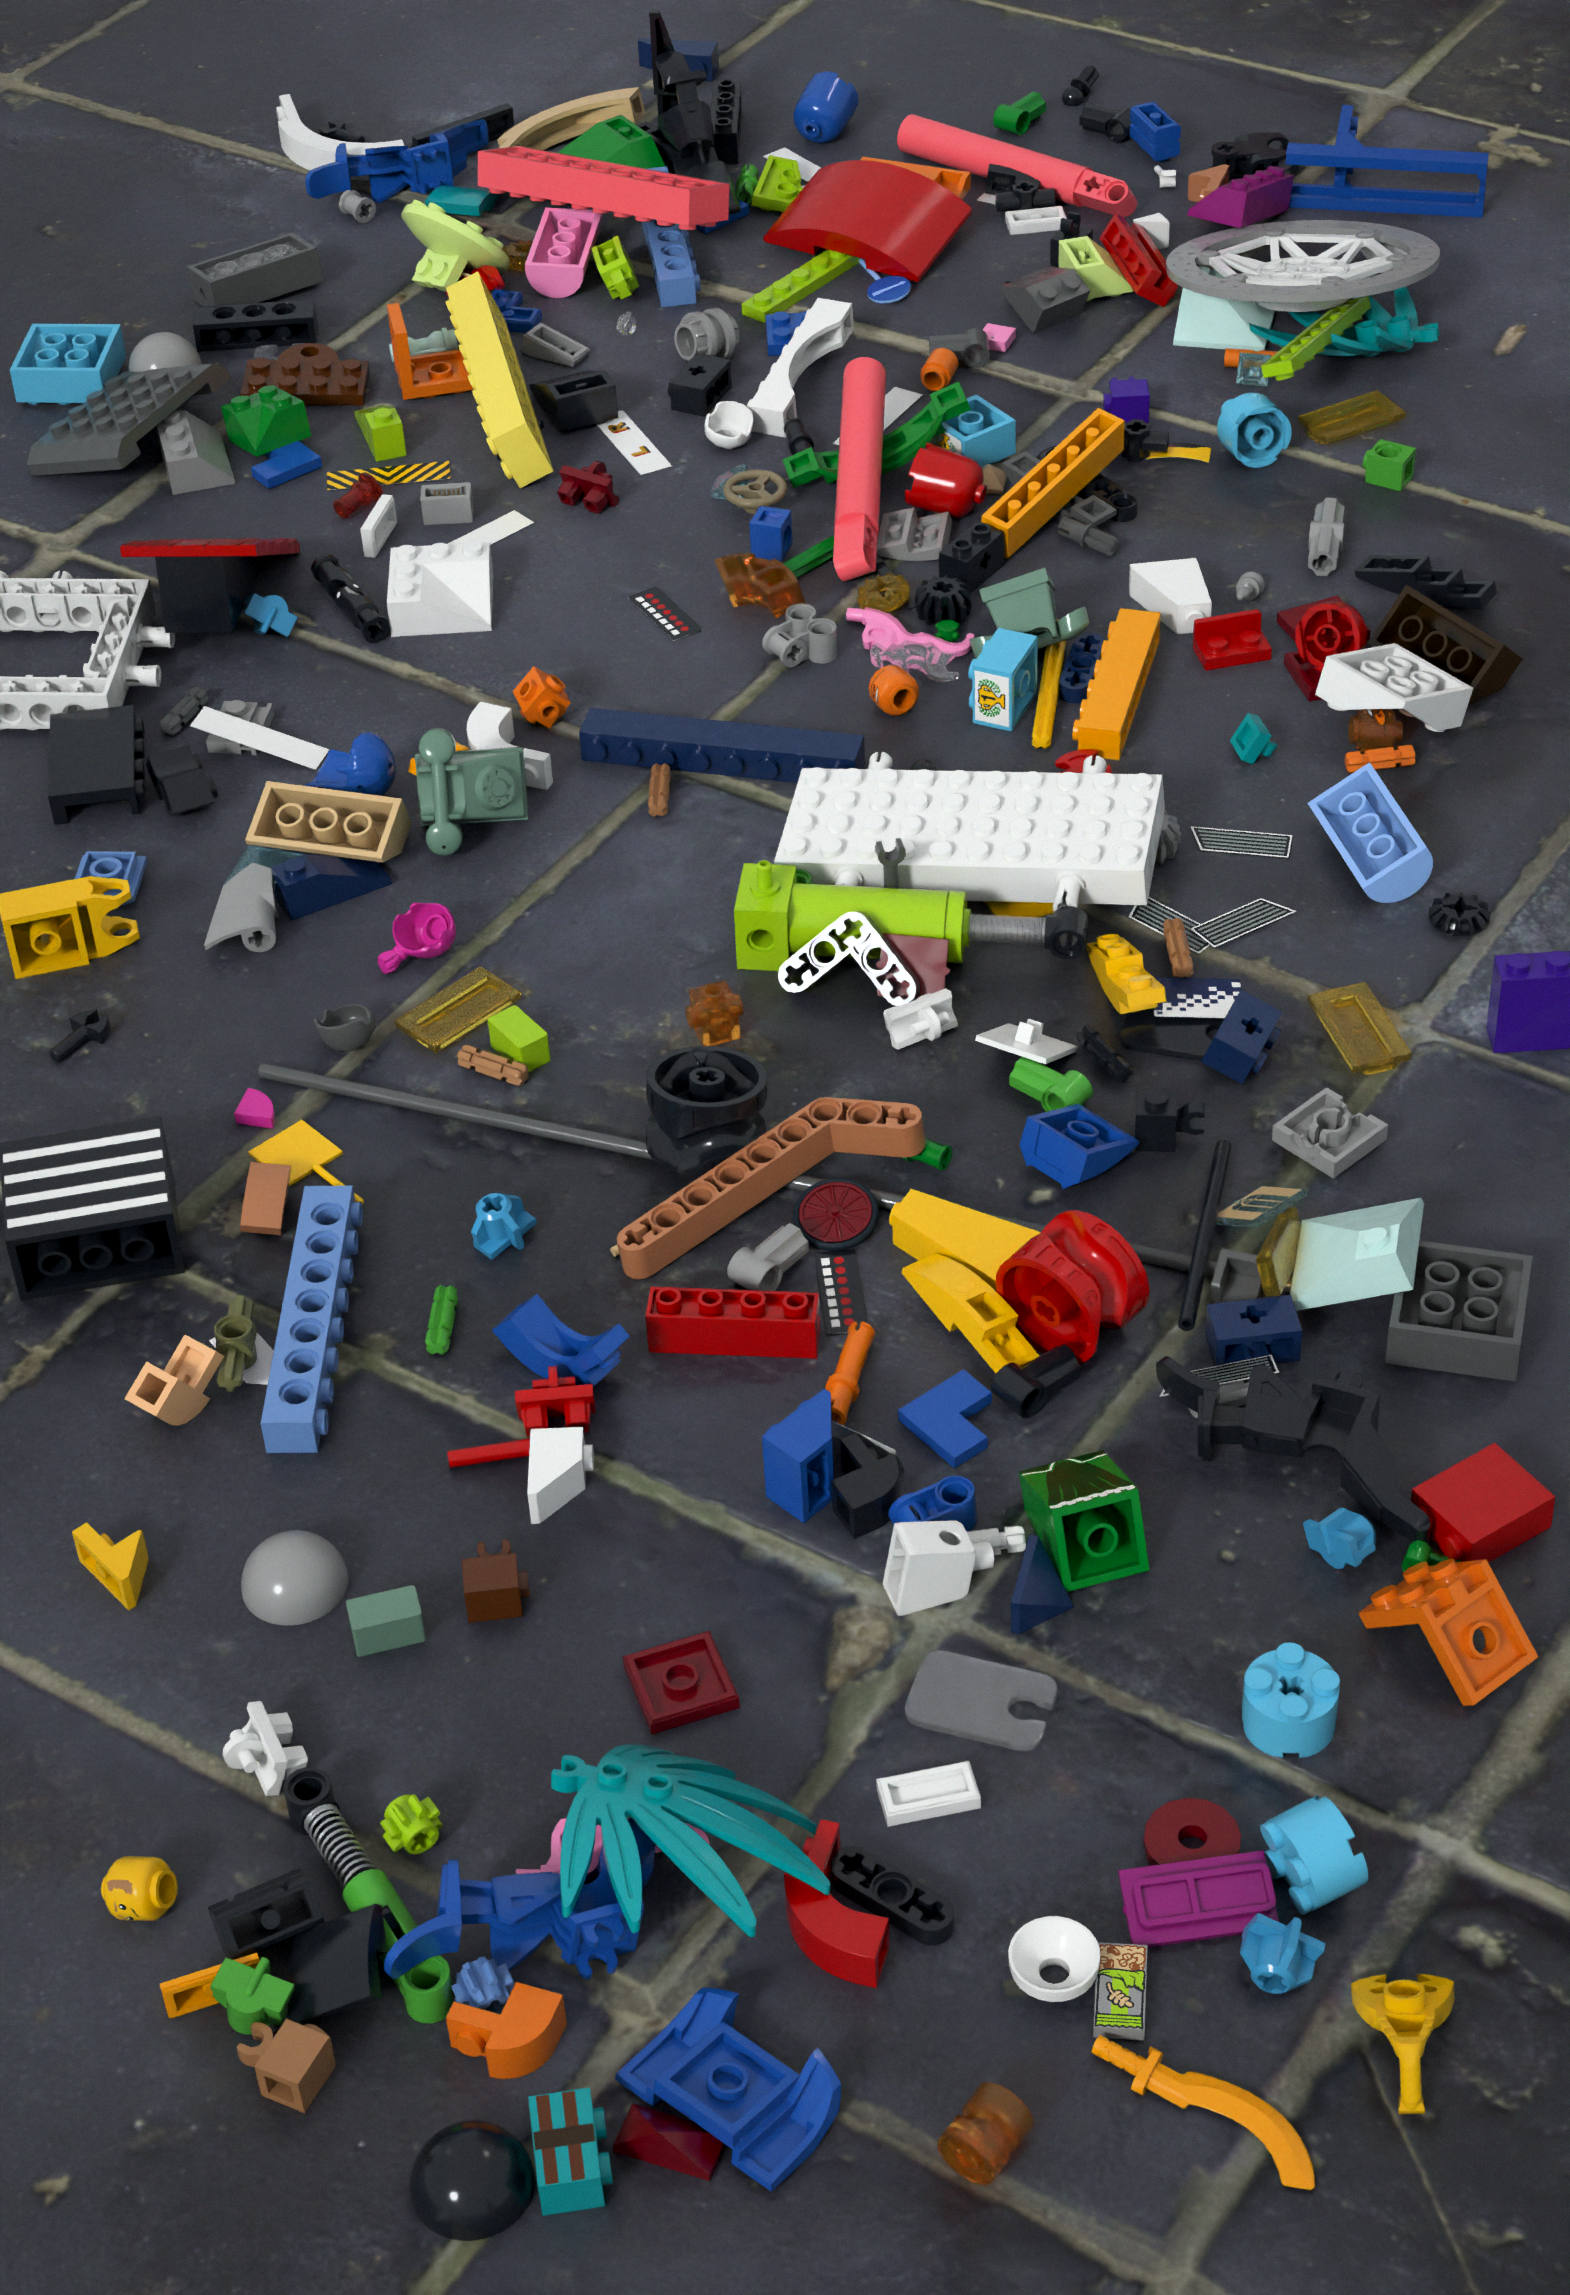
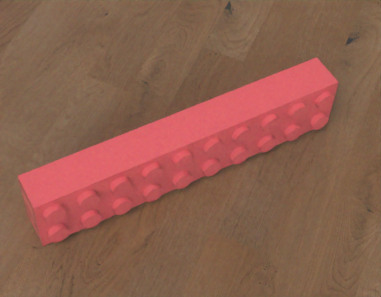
M521 146L478 151V186L489 188L490 193L503 194L507 191L510 197L523 198L528 195L531 201L538 202L549 199L552 205H568L570 203L573 209H589L591 207L594 213L604 214L612 211L615 217L621 218L633 215L636 221L650 222L654 219L657 220V225L672 226L675 223L679 224V229L695 230L696 225L715 227L716 222L728 220V183Z

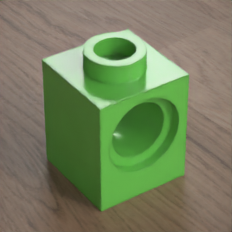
M1379 439L1371 450L1366 451L1363 458V468L1366 469L1365 482L1401 492L1414 476L1416 448Z

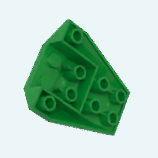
M623 115L595 124L557 152L644 169L666 167L652 136Z

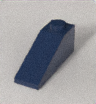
M639 38V66L652 69L651 39ZM671 39L674 50L684 55L690 72L703 70L707 75L705 81L713 82L719 68L718 42Z
M302 855L297 858H290L283 863L271 867L277 902L291 921L392 884L391 878L378 862L360 859Z

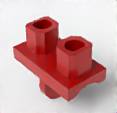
M557 1365L548 1366L549 1378L532 1380L533 1389L515 1391L518 1419L522 1420L527 1437H530L531 1429L549 1428L548 1417L565 1416L566 1428L583 1427L584 1433L589 1431L591 1414L596 1413L593 1384L576 1385L575 1376L559 1377Z

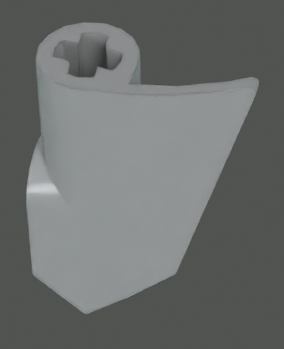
M252 862L223 885L204 943L205 950L227 938L240 934L244 946L250 951L265 952L276 943L275 919L279 918L271 868Z

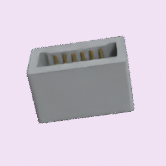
M470 482L421 486L420 501L424 525L473 522L474 504Z

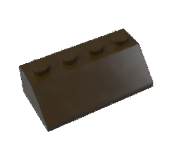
M1408 585L1404 587L1367 642L1373 647L1396 643L1473 687L1468 706L1502 689L1523 660L1522 657L1504 644Z

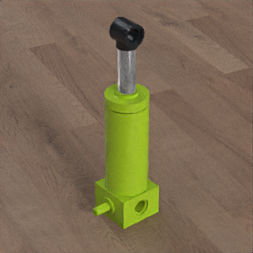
M767 860L759 861L757 864H743L734 907L737 969L779 971L781 965L839 917L851 911L866 913L882 933L950 939L948 963H963L965 946L969 947L970 941L1002 942V944L1021 943V945L1040 944L1045 945V949H1050L1059 958L1075 959L1085 952L1089 925L1086 913L1073 906L1061 907L1052 915H1046L1045 919L1044 917H1038V920L1037 917H1026L1025 920V916H1019V918L1014 916L1013 919V916L1006 917V915L1002 916L1001 919V915H995V917L994 915H983L982 917V914H971V909H967V893L965 891L949 892L945 890L797 883L796 866L774 865ZM849 919L850 929L838 936L836 930H834L832 934L839 938L842 943L852 935L861 937L862 934L859 929L863 926V923L860 920L853 922ZM822 941L818 944L816 949L817 956L835 957L836 952L833 944L828 941ZM843 943L845 950L848 949V945ZM881 948L872 949L868 958L880 959Z

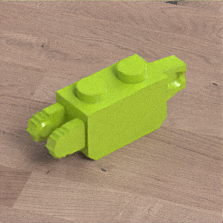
M618 235L607 242L591 248L599 273L612 299L620 297L622 300L632 295V292L640 287L632 262Z

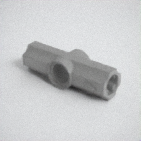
M1325 498L1322 503L1317 504L1314 521L1310 523L1308 568L1312 569L1317 576H1328L1331 571L1336 570L1339 552L1342 553L1345 506L1341 505L1337 498Z

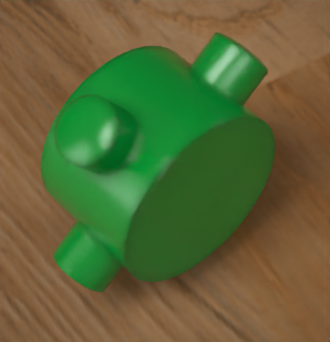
M943 620L936 624L935 627L938 631L935 634L936 637L948 642H953L960 638L958 633L960 624L958 622Z

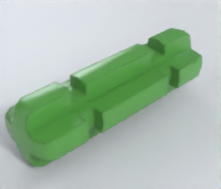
M440 1285L435 1289L433 1298L435 1301L432 1304L428 1323L429 1330L425 1339L426 1350L432 1355L435 1353L443 1355L449 1350L450 1339L448 1338L452 1334L456 1313L454 1310L458 1302L457 1289L452 1285L448 1287Z

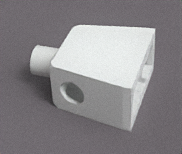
M957 1520L894 1523L883 1586L897 1615L911 1614L964 1598L969 1591L972 1572L994 1566L993 1548L988 1541L972 1543L963 1524Z

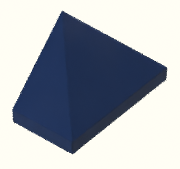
M1030 1534L1011 1600V1633L1021 1634L1074 1607L1039 1536Z

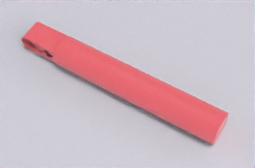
M914 114L908 115L903 120L898 131L897 145L903 153L961 171L971 172V174L987 178L989 164L1008 167L1040 181L1039 189L1054 188L1055 200L1077 207H1089L1111 215L1116 213L1122 217H1127L1137 207L1136 197L1123 180L1093 172L1091 168Z
M869 357L853 359L846 365L843 373L833 551L834 567L838 577L843 582L876 570L886 370L879 361Z

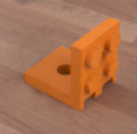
M399 303L387 304L394 365L398 375L399 386L402 390L403 400L421 397L428 399L441 394H462L468 390H474L467 377L469 373L463 363L464 357L460 349L410 356L408 336Z
M1447 1559L1431 1566L1427 1562L1418 1563L1403 1572L1404 1580L1396 1586L1389 1585L1372 1594L1370 1597L1372 1603L1358 1612L1366 1629L1419 1624L1463 1706L1477 1704L1538 1658L1534 1647L1486 1559L1457 1563L1454 1559ZM1477 1628L1482 1631L1485 1637V1647L1481 1653L1476 1650L1473 1644V1634Z

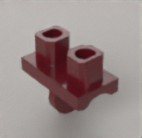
M594 461L589 468L583 467L581 470L563 465L559 471L563 482L557 493L563 504L573 506L579 497H583L584 507L589 512L599 514L606 504L615 507L620 500L613 493L612 475L607 474V468L603 462Z

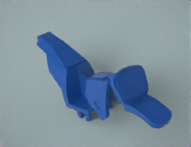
M481 119L433 133L429 136L430 143L408 148V146L365 149V155H347L346 143H341L336 148L335 162L314 168L307 173L305 179L307 193L312 198L320 199L334 193L352 190L351 177L369 175L372 200L377 203L387 200L408 184H410L412 192H420L422 194L442 185L454 186L453 177L467 167L468 154L487 146L489 141L487 122Z
M629 1818L628 1822L634 1833L640 1856L643 1890L652 1877L656 1844L638 1827L632 1818ZM603 1846L601 1847L597 1869L599 1872L598 1877L593 1882L583 1885L574 1909L568 1918H564L562 1915L559 1873L543 1872L505 1875L491 1878V1882L466 1880L459 1877L458 1859H449L448 1864H442L437 1917L419 1925L395 1942L386 1955L384 1971L392 1979H396L424 1960L445 1953L458 1952L462 1924L487 1923L490 1929L491 1959L497 1960L499 1966L505 1963L509 1971H512L552 1935L556 1945L562 1950L561 1958L569 1965L576 1964L579 1975L589 1980L593 1972L588 1964L589 1961L601 1959L607 1965V1972L609 1974L615 1973L618 1965L616 1955L636 1950L639 1931L635 1934L631 1932L620 1908L607 1870ZM642 1899V1906H641V1921H642V1916H643V1911H644V1902H643V1899Z

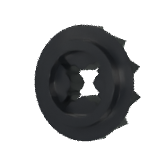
M1462 892L1455 896L1446 893L1444 898H1434L1432 907H1429V920L1437 930L1445 934L1471 936L1480 933L1488 926L1490 912L1488 911L1487 903L1478 901L1477 895L1467 897ZM1456 911L1464 912V914L1461 915V918L1457 917L1458 914L1456 913Z

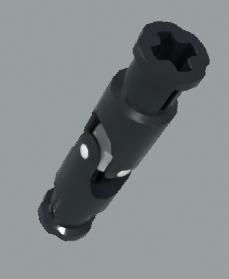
M323 554L317 557L311 566L314 578L322 582L324 590L337 606L342 609L354 627L361 629L363 638L367 642L378 643L384 640L390 632L387 618L379 615V609L369 597L362 593L363 590L347 570L340 567L335 556Z

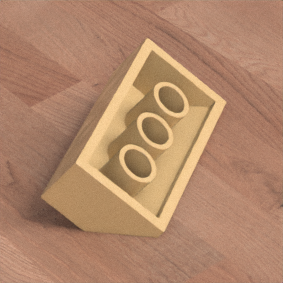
M267 781L245 841L248 845L383 863L402 853L412 823L402 798Z

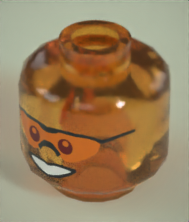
M1359 709L1356 715L1351 716L1349 719L1348 740L1350 744H1354L1356 750L1360 751V753H1364V750L1394 747L1395 742H1401L1403 734L1402 721L1396 720L1392 709Z

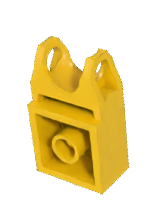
M88 876L0 893L1 921L15 979L89 965L90 959L108 956L138 940L140 935L136 920L106 915L109 911L117 909L132 898L128 880ZM112 889L122 890L118 895H104L105 892ZM120 929L131 930L123 936L113 935V933Z

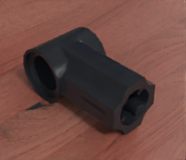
M1090 103L1083 106L1082 113L1079 116V125L1083 129L1106 134L1113 142H1121L1130 135V124L1132 122L1130 121L1129 107L1115 110Z
M1065 1344L1060 1347L1055 1346L1022 1367L1014 1362L1003 1366L992 1380L991 1391L1019 1416L1030 1418L1043 1408L1050 1394L1081 1376V1365L1077 1361L1074 1352Z

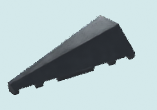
M652 8L649 12L653 86L654 95H657L659 116L679 105L676 92L666 94L663 91L662 78L656 66V57L661 53L675 50L660 11Z

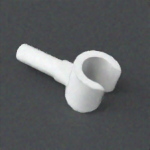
M1159 165L1154 167V171L1160 177V188L1176 187V170H1163Z

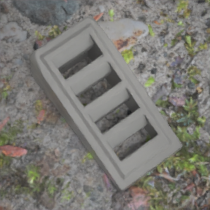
M539 323L523 336L521 353L530 357L574 367L589 355L590 349L543 323Z

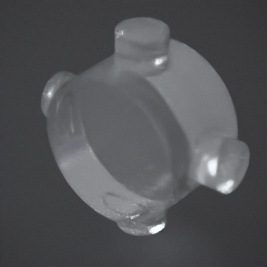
M626 311V315L622 314L617 321V330L622 333V337L633 334L636 328V318L631 316L632 312Z

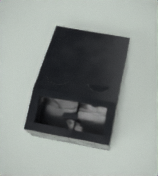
M587 370L529 384L530 390L559 432L575 431L579 427L601 424L618 418L616 385L606 371Z

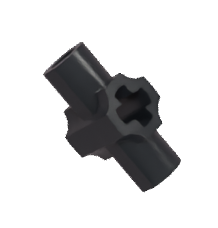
M1018 181L1017 184L1012 185V191L995 193L996 211L1005 212L1054 207V188L1038 189L1036 183Z
M1132 419L1130 422L1125 423L1124 450L1122 451V457L1128 459L1129 462H1140L1148 458L1150 452L1167 453L1169 432L1150 431V424L1145 423L1144 420Z

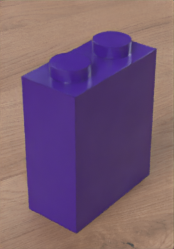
M1570 951L1494 955L1486 1025L1493 1053L1570 1049Z

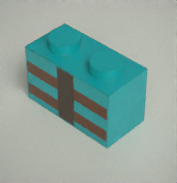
M590 2087L528 2096L542 2216L605 2207L603 2185L613 2184L609 2151L598 2152L597 2140L607 2139L603 2107L593 2108Z

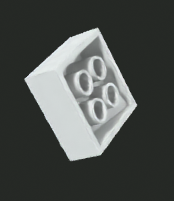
M468 541L462 544L435 543L428 546L402 545L391 548L387 592V609L391 637L492 631L494 575L490 542Z
M1393 643L1326 656L1315 695L1327 701V705L1330 708L1338 711L1398 709L1400 713L1415 717L1424 722L1427 729L1435 732H1444L1446 729L1462 725L1473 687L1398 644Z

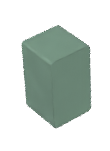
M414 1585L346 1600L350 1629L358 1657L426 1641L422 1612Z

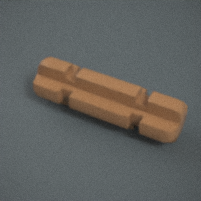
M656 763L651 767L652 776L649 787L648 813L653 817L656 815L663 817L668 812L667 803L669 802L671 774L670 767L666 763L662 765Z
M1180 918L1167 919L1163 923V933L1167 941L1166 945L1170 963L1173 965V975L1176 978H1190L1194 973V965L1190 956L1191 952L1187 936L1184 932V923Z
M464 1045L461 1051H458V1064L461 1067L469 1070H474L475 1067L476 1072L501 1081L507 1078L506 1082L515 1086H523L525 1080H528L529 1074L526 1064L512 1061L511 1064L509 1058L486 1050H481V1053H479L480 1049L471 1045Z

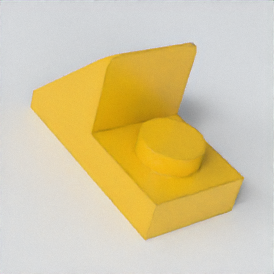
M87 1522L73 1530L72 1535L79 1561L128 1611L137 1605L149 1559L143 1532L137 1530L114 1545L107 1534L99 1535Z

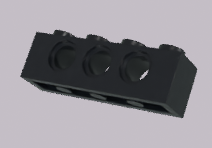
M731 79L713 82L711 118L714 130V145H711V147H714L719 161L725 164H739L743 113L741 81L734 82Z
M312 299L195 307L193 330L197 352L317 343L318 321L315 301Z

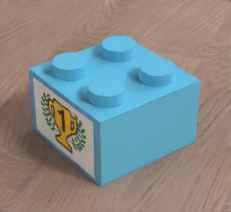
M976 394L967 398L971 410L942 422L945 432L929 441V443L974 459L982 468L987 464L1000 462L1002 459L1016 454V420Z
M998 628L991 639L985 641L982 652L977 659L974 658L971 661L968 672L969 679L972 680L969 707L973 709V723L1010 732L1013 731L1037 695L1038 636Z

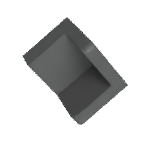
M1221 1248L1211 1283L1213 1303L1260 1298L1265 1281L1263 1257Z

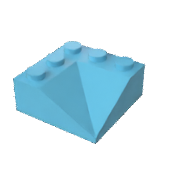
M32 323L10 368L16 402H27L32 405L40 403H58L60 405L85 403L87 401L86 397L89 394L101 390L105 387L104 383L108 379L118 376L126 358L121 325Z

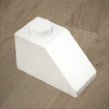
M583 1427L531 1429L527 1489L531 1524L542 1523L585 1490L586 1471H594L593 1444L585 1445Z

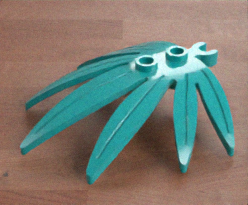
M1405 286L1394 290L1395 317H1391L1369 295L1371 308L1362 315L1365 321L1343 331L1344 334L1341 336L1331 334L1332 344L1326 345L1323 352L1315 355H1363L1364 357H1372L1385 351L1404 352L1410 350L1414 343L1438 341V336H1440L1439 325L1436 322L1419 326L1414 302ZM1314 311L1288 312L1306 328L1322 316ZM1249 323L1251 332L1270 340V343L1281 348L1298 336Z
M643 1744L617 1746L602 1757L597 1767L585 1764L577 1756L563 1755L561 1770L553 1769L551 1772V1788L562 1793L578 1791L566 1818L561 1845L560 1893L563 1917L568 1918L571 1915L591 1863L596 1826L600 1825L603 1852L609 1877L626 1922L634 1934L639 1931L641 1923L642 1873L638 1846L627 1820L628 1817L632 1818L638 1827L649 1836L671 1861L751 1938L756 1934V1917L742 1888L714 1849L683 1822L724 1840L787 1872L825 1895H829L830 1881L806 1854L770 1824L726 1799L782 1817L814 1835L816 1834L817 1825L807 1816L780 1799L735 1780L736 1773L732 1770L701 1759L674 1755L671 1751Z

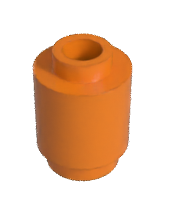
M937 348L931 352L920 373L922 384L928 390L938 391L948 386L958 368L956 355L946 348Z

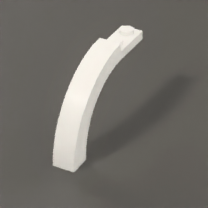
M290 94L279 96L280 106L276 107L281 147L293 162L307 170L335 162L336 148L341 143H346L347 155H365V149L405 146L402 139L387 142L358 143L324 137L311 131L301 122ZM369 175L351 177V180L370 181Z

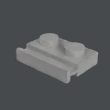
M241 700L224 701L220 712L269 728L274 717L273 703H267L266 707H258L256 702H244ZM211 733L206 740L208 753L242 754L243 750L251 751L252 755H257L259 752L257 749Z

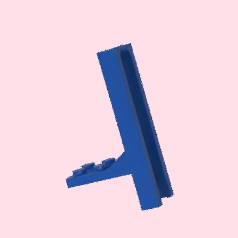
M1342 105L1335 145L1288 143L1286 165L1335 167L1334 185L1293 183L1289 203L1291 208L1483 217L1489 153L1364 147L1356 139L1358 117H1353L1354 105ZM1354 168L1477 174L1480 186L1479 193L1357 187L1352 186L1346 180L1347 174L1353 175Z

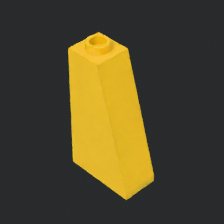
M914 1189L909 1190L901 1203H895L889 1216V1224L892 1226L893 1244L917 1260L935 1253L949 1257L977 1274L995 1291L996 1273L1000 1265L1032 1237L1041 1233Z

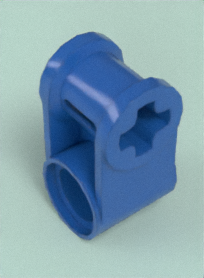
M953 1475L945 1477L935 1484L898 1498L889 1509V1519L893 1525L899 1522L957 1520L963 1524L966 1531H971L977 1523L974 1485L968 1478Z

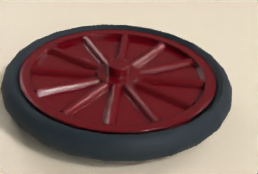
M830 1178L810 1186L800 1195L793 1210V1223L801 1229L809 1244L829 1251L844 1250L863 1242L872 1233L879 1218V1206L870 1189L862 1183L846 1178Z

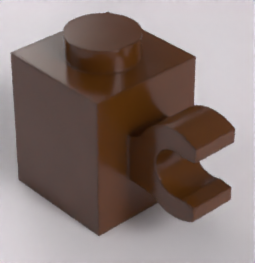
M508 1539L502 1540V1550L497 1554H488L484 1542H479L477 1545V1557L462 1559L463 1587L468 1623L523 1617L521 1598L530 1597L527 1570L518 1571L516 1553L511 1552V1545Z

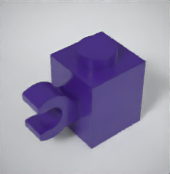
M1113 377L1109 381V393L1103 394V410L1125 420V423L1130 422L1132 419L1144 420L1145 423H1149L1150 394L1147 379L1135 380L1134 377H1129V380H1117L1116 377Z

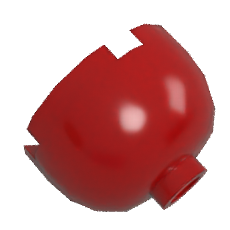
M1326 601L1309 608L1305 612L1302 620L1296 626L1295 643L1304 661L1308 660L1315 666L1313 668L1322 671L1326 656L1364 649L1367 644V627L1361 614L1351 605L1340 601Z

